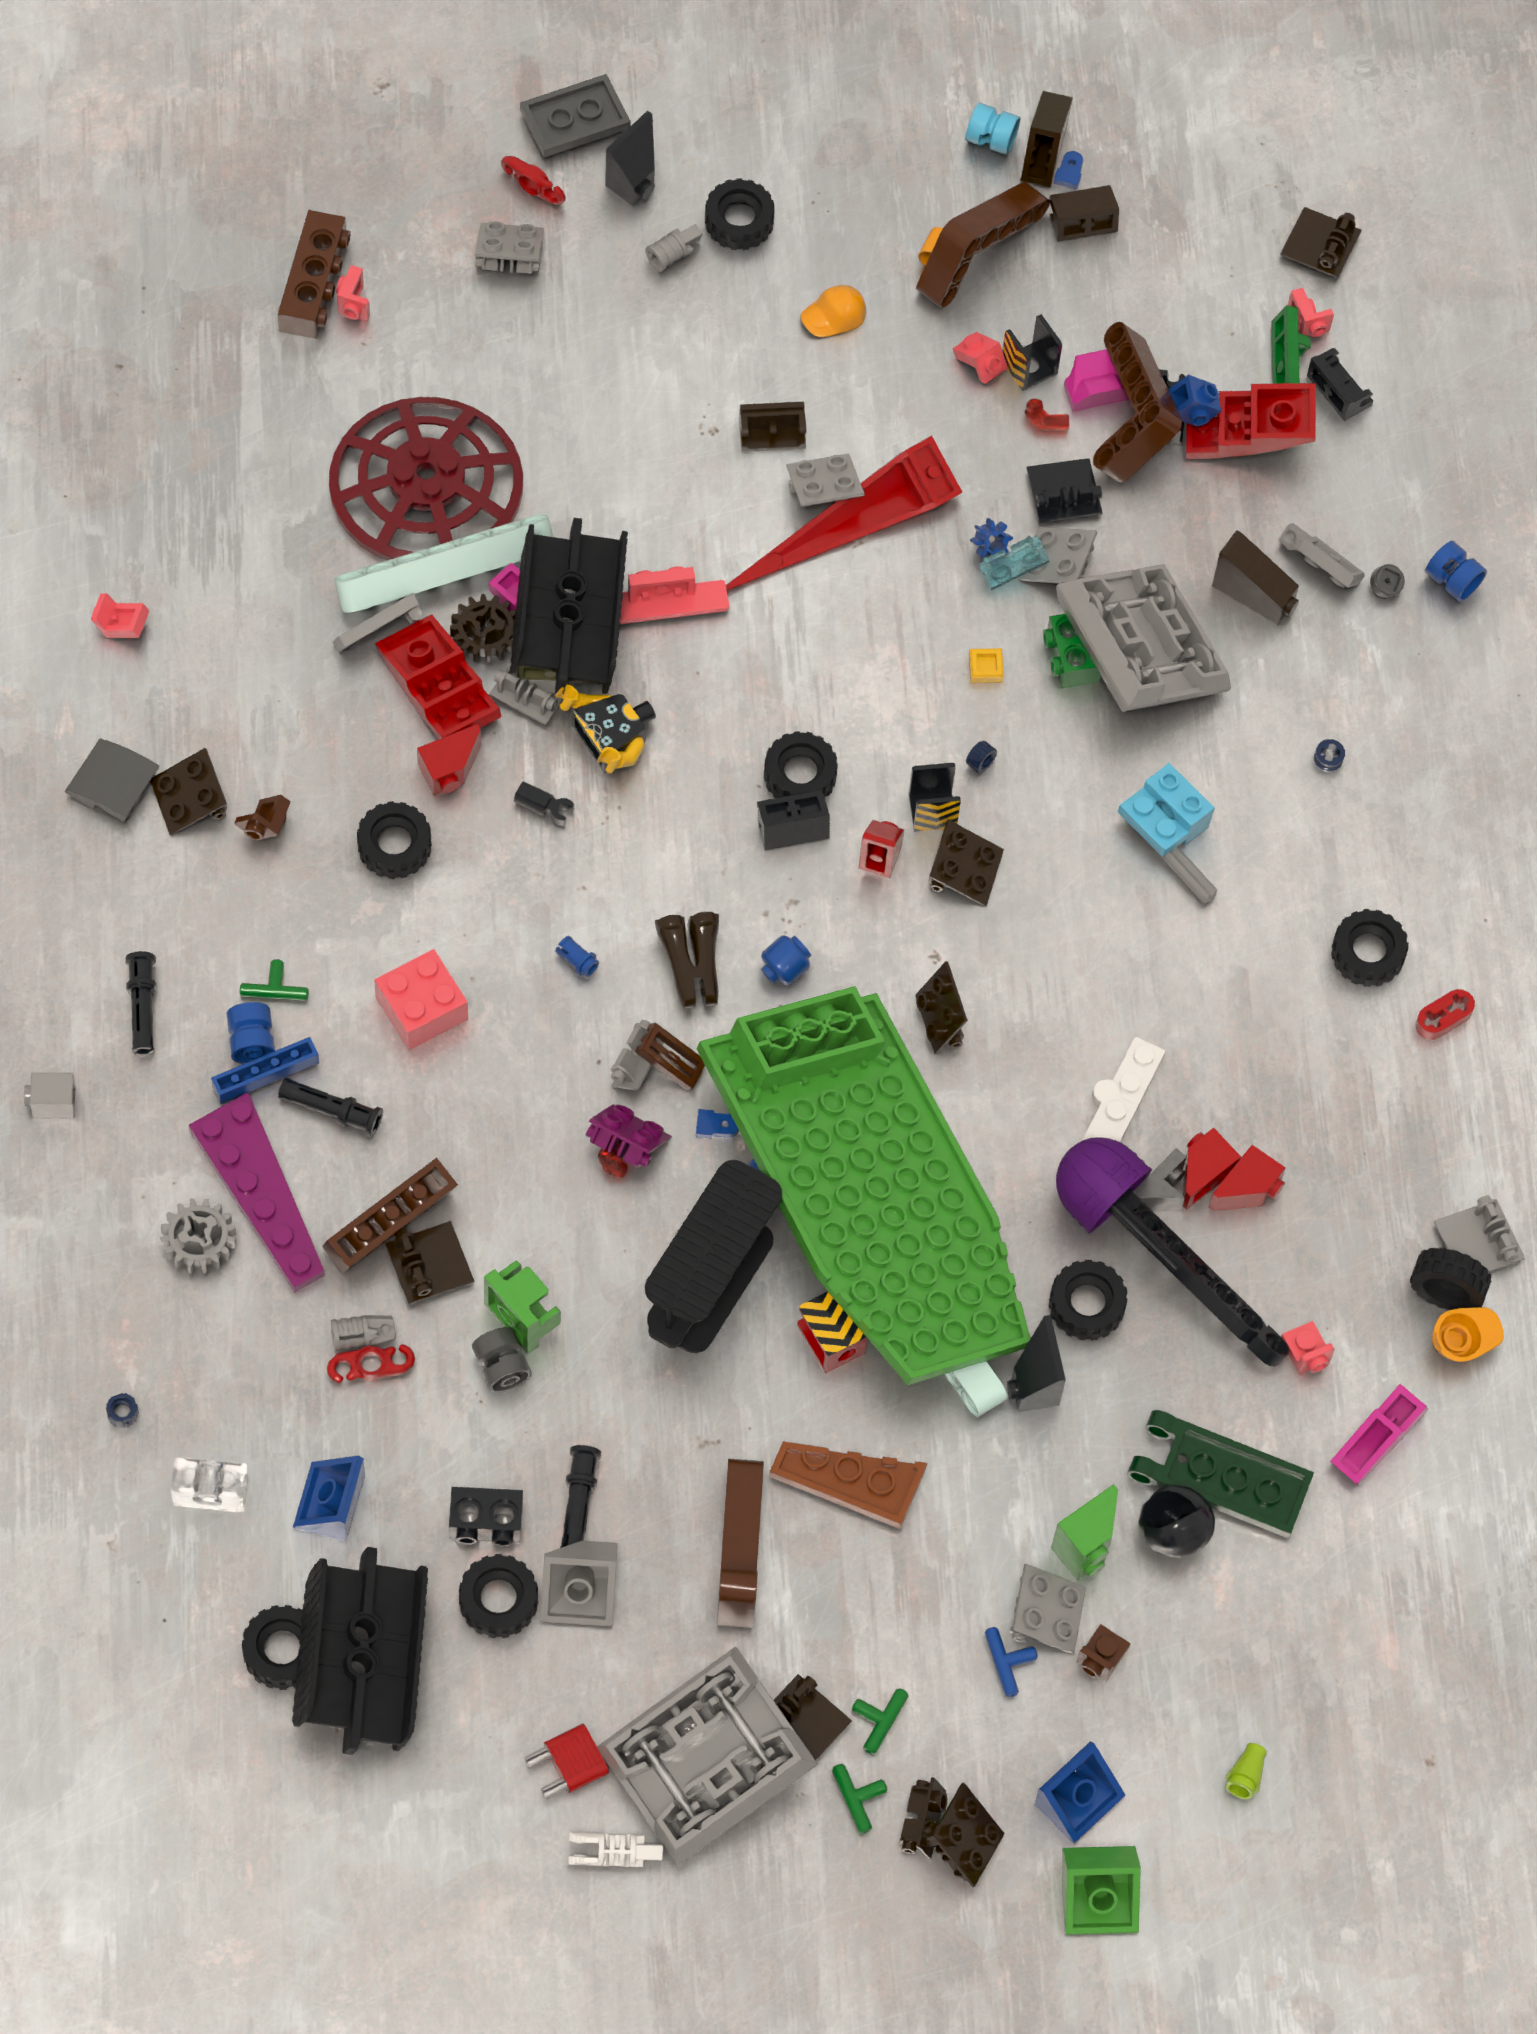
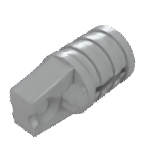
M696 224L682 232L677 228L661 238V240L656 241L653 245L647 246L645 249L647 258L657 271L662 272L672 263L692 253L694 249L691 246L700 241L703 233Z
M362 1315L360 1317L355 1316L347 1319L331 1320V1333L335 1351L372 1346L396 1338L395 1324L392 1316Z

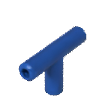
M988 1628L985 1631V1636L1005 1696L1014 1697L1019 1693L1011 1667L1035 1661L1038 1657L1036 1649L1031 1646L1006 1653L998 1628Z

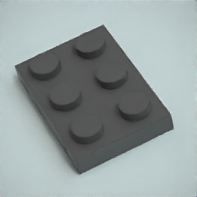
M607 74L520 102V111L544 158L617 134L631 126V121Z

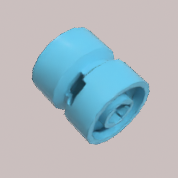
M979 102L969 121L965 140L981 147L987 143L990 150L1007 156L1016 139L1021 118L1005 111L997 114L996 108Z

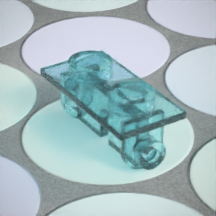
M1029 535L1026 539L1010 546L1012 552L1008 554L1003 549L989 557L983 558L984 561L979 563V566L991 590L1050 562L1038 535L1032 538Z

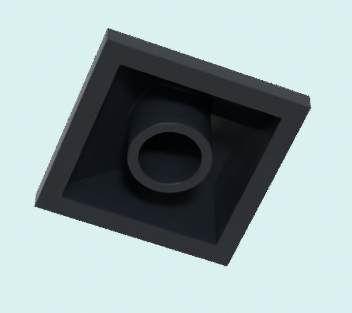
M648 110L606 148L605 186L633 207L641 199H647L655 188L652 113Z
M1051 1315L1043 1317L1014 1366L1011 1380L1007 1381L1010 1401H1016L1018 1412L1060 1405L1066 1378Z

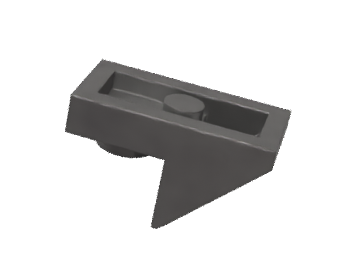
M1176 1148L1133 1191L1153 1212L1180 1211L1182 1209L1184 1196L1174 1186L1185 1174L1183 1168L1186 1156Z

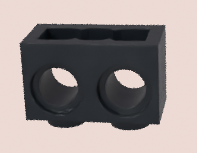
M452 1487L449 1539H454L460 1544L467 1545L475 1544L477 1541H492V1544L497 1546H510L513 1543H521L523 1490ZM465 1512H471L477 1516L472 1522H463L459 1519L460 1515ZM500 1514H508L513 1520L508 1524H500L495 1521V1518Z

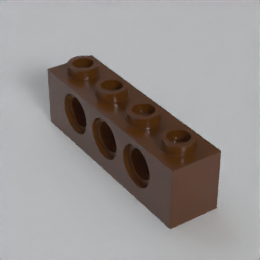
M308 210L278 311L279 332L316 339L319 328L325 327L328 317V309L325 307L327 301H333L336 283L333 282L334 276L341 274L343 266L341 252L342 249H348L351 231L346 230L345 217Z
M436 1157L330 1237L322 1247L344 1274L392 1238L397 1231L404 1229L450 1194L458 1184Z

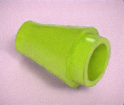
M1248 1743L1242 1755L1225 1777L1227 1781L1226 1789L1233 1796L1240 1799H1251L1254 1794L1259 1792L1264 1759L1267 1755L1264 1747L1255 1743Z

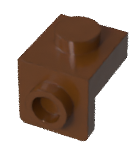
M283 795L260 799L255 813L236 817L234 824L243 830L248 838L259 841L278 836L281 827L286 821V813L291 801Z

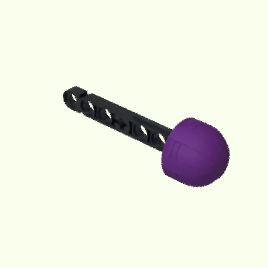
M1103 1137L1089 1138L1071 1147L1063 1156L1058 1166L1056 1187L1063 1206L1072 1217L1090 1234L1113 1215L1238 1339L1248 1344L1247 1347L1263 1363L1272 1367L1278 1366L1289 1354V1347L1284 1339L1272 1327L1266 1326L1263 1319L1133 1192L1149 1176L1152 1168L1148 1167L1126 1145L1113 1139Z

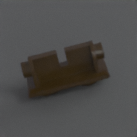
M931 1777L930 1783L924 1780H917L916 1785L911 1787L907 1812L908 1814L918 1815V1819L905 1818L899 1841L903 1852L915 1854L916 1849H919L927 1859L932 1858L933 1849L936 1846H933L929 1840L925 1839L922 1826L929 1819H934L935 1822L940 1821L941 1813L945 1812L948 1802L946 1790L934 1777Z

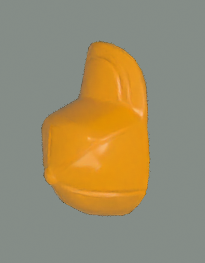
M837 285L825 290L814 303L803 310L800 318L805 328L814 336L829 337L851 331L863 324L867 313L866 304L861 293L854 287Z
M1485 1307L1449 1310L1440 1315L1432 1331V1342L1435 1350L1443 1358L1455 1362L1475 1359L1499 1346L1504 1338L1503 1327L1498 1315L1492 1309Z

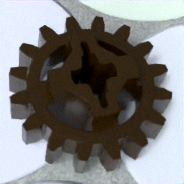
M481 594L480 601L478 602L469 597L468 606L459 604L458 614H452L450 636L461 647L464 656H467L469 653L473 654V662H477L480 657H485L486 663L489 664L492 656H496L501 661L503 660L504 651L508 653L512 651L516 610L510 611L509 601L504 602L502 605L499 604L497 595L491 601H487L485 594Z

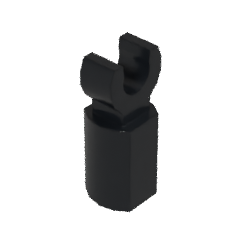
M522 781L514 796V803L542 816H550L551 820L558 826L565 827L566 817L558 813L560 810H567L571 813L574 811V803L567 798L555 799L553 794L525 781Z

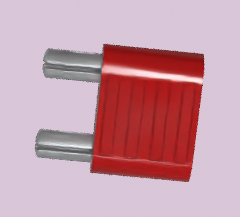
M584 1723L544 1742V1748L524 1758L528 1768H532L548 1759H551L561 1779L541 1788V1794L546 1800L565 1790L572 1793L609 1774L607 1765Z

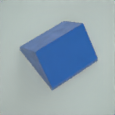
M358 1455L311 1462L293 1527L297 1530L347 1541L365 1479L364 1458Z
M1090 1741L1039 1788L1034 1805L1071 1842L1075 1843L1126 1795L1095 1743Z

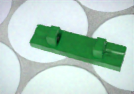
M1286 305L1271 321L1273 384L1300 383L1299 356L1302 357L1311 347L1310 337L1298 333V308Z

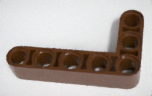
M1022 182L951 219L944 226L917 283L916 290L939 308L947 307L955 298L974 255L1036 223L1046 213L1050 200L1028 183Z
M1116 322L1106 331L1104 344L1135 414L1096 450L1093 457V465L1116 482L1122 483L1135 474L1176 436L1181 428L1182 419L1144 337L1123 322Z
M728 1459L717 1613L718 1626L753 1628L758 1576L757 1559L764 1461Z

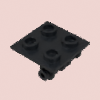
M1090 458L1026 467L1039 523L1101 515L1103 513L1099 500L1102 499V490L1100 486H1096Z

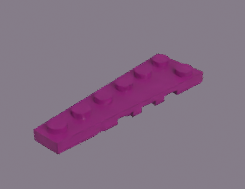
M248 1092L189 1124V1131L294 1293L324 1277L323 1266Z

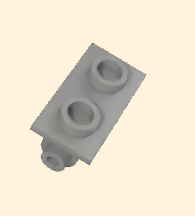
M641 1020L640 1023L634 1025V1029L626 1042L631 1051L623 1048L615 1064L612 1065L611 1078L614 1081L611 1086L613 1088L639 1090L652 1065L635 1053L637 1046L642 1044L641 1039L643 1035L648 1033L647 1028L651 1024L649 1021ZM655 1037L654 1040L663 1046L664 1042Z

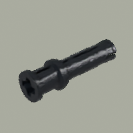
M138 951L129 953L125 957V963L129 966V981L126 983V990L131 995L132 1053L138 1056H147L154 1053L152 995L157 989V983L153 980V965L156 963V956L150 952Z
M289 1078L283 1080L278 1092V1098L331 1116L337 1119L341 1126L347 1127L351 1125L366 1131V1135L371 1137L376 1134L382 1121L383 1108L377 1106L373 1109L357 1103L356 1098L346 1097L342 1099L310 1086L297 1083Z
M586 1445L570 1447V1455L572 1456L571 1471L566 1476L565 1481L569 1488V1497L560 1548L584 1541L591 1491H594L597 1487V1479L594 1478L597 1460L601 1459V1451L595 1447Z

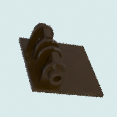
M1304 207L1280 255L1339 278L1362 230L1355 227V217L1351 213H1344L1338 219H1334Z
M206 748L159 773L151 780V785L171 836L208 815L213 816L214 820H220L226 816L227 802Z
M948 819L929 876L930 888L935 892H942L944 888L948 887L986 907L1004 849Z
M945 961L915 994L917 1008L921 1012L926 1027V1035L931 1042L934 1054H938L946 1044H949L950 1048L962 1046L964 1034L961 1028L968 1021L949 963Z
M451 1221L416 1233H409L408 1229H400L395 1233L396 1238L393 1241L385 1243L408 1305L474 1283Z
M797 1674L774 1699V1702L816 1761L847 1728L852 1720L815 1689L818 1685L810 1676L802 1678Z
M961 1783L941 1820L935 1822L934 1819H929L922 1826L924 1830L923 1836L933 1846H936L937 1854L942 1855V1860L949 1864L954 1871V1875L957 1878L968 1881L972 1887L976 1886L1005 1834L965 1783Z

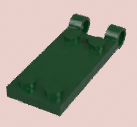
M1153 1410L1145 1426L1146 1431L1157 1438L1173 1439L1174 1442L1165 1465L1156 1463L1144 1456H1134L1127 1472L1129 1478L1143 1485L1153 1484L1160 1488L1169 1485L1189 1487L1200 1493L1208 1501L1211 1508L1289 1539L1314 1472L1176 1418L1165 1411ZM1183 1456L1187 1459V1462L1180 1463L1177 1457Z

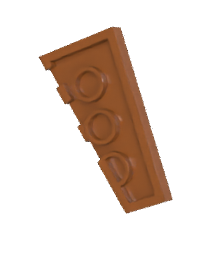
M783 1441L770 1469L769 1477L901 1529L927 1468V1463L917 1461L914 1464L899 1462L897 1458L884 1456L882 1459L861 1456L862 1453L851 1451L840 1453L829 1451L825 1447Z

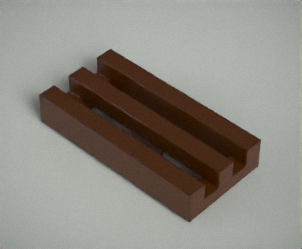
M656 1022L649 1024L647 1028L648 1033L643 1035L641 1039L642 1044L637 1046L635 1053L686 1091L693 1089L705 1066L700 1055ZM657 1037L658 1039H660L662 1042H664L678 1054H680L693 1065H695V1068L693 1069L692 1067H690L688 1064L682 1061L678 1055H676L672 1051L667 1050L665 1047H663L661 1044L655 1041L654 1038Z

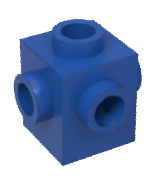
M1188 374L1168 389L1183 422L1201 427L1221 412L1219 393L1215 384Z

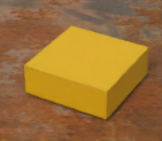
M1002 648L969 649L970 683H1003Z

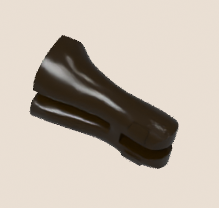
M699 912L690 916L687 926L695 966H693L688 953L685 917L668 915L655 920V928L667 952L678 998L683 1009L696 1007L694 983L700 984L704 1007L718 1005L719 990L715 950L719 930V914Z

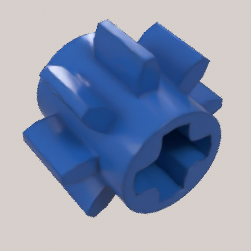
M987 518L986 524L974 526L977 531L975 537L970 539V542L979 546L976 551L979 556L984 557L988 552L989 557L995 561L998 554L1003 552L1009 553L1007 549L1008 541L1013 540V537L1008 533H1003L1007 529L1005 523L1000 521L995 526L994 521ZM991 535L995 538L992 543L988 540Z

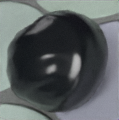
M1169 1485L1158 1489L1142 1505L1138 1524L1147 1545L1151 1549L1168 1557L1180 1558L1194 1554L1208 1544L1215 1530V1517L1210 1504L1200 1493L1186 1486Z

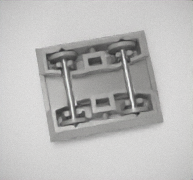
M1165 564L1075 579L1057 584L1056 591L1059 604L1122 712L1215 695L1231 689L1227 669Z
M737 1647L731 1649L597 1746L677 1866L818 1765ZM736 1673L741 1681L730 1687L735 1681L734 1674ZM730 1696L733 1697V1698H732V1701H733L732 1703H731V1701H730L729 1698H728V1697H730ZM696 1700L699 1703L710 1702L699 1711L695 1707L690 1706ZM665 1724L664 1727L669 1733L656 1741L661 1734L659 1727ZM658 1750L661 1754L657 1756L654 1751ZM635 1755L630 1761L626 1759V1757ZM753 1783H755V1785H754L753 1787H751L749 1790H747L746 1792H744L750 1785H752ZM732 1801L731 1803H729L728 1805H726L724 1808H722L721 1810H719L718 1812H716V1810L719 1809L721 1806H723L724 1804H726V1803Z

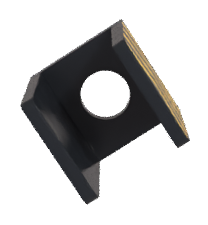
M1042 314L1036 316L1032 343L1025 347L1021 345L1010 329L1005 331L1002 351L1007 363V370L1022 391L1058 374L1062 342ZM1031 360H1034L1039 366L1037 371L1029 373Z
M955 763L912 767L908 795L914 832L944 829L948 819L956 824L958 823L961 800L959 796L953 797L952 795L956 769Z

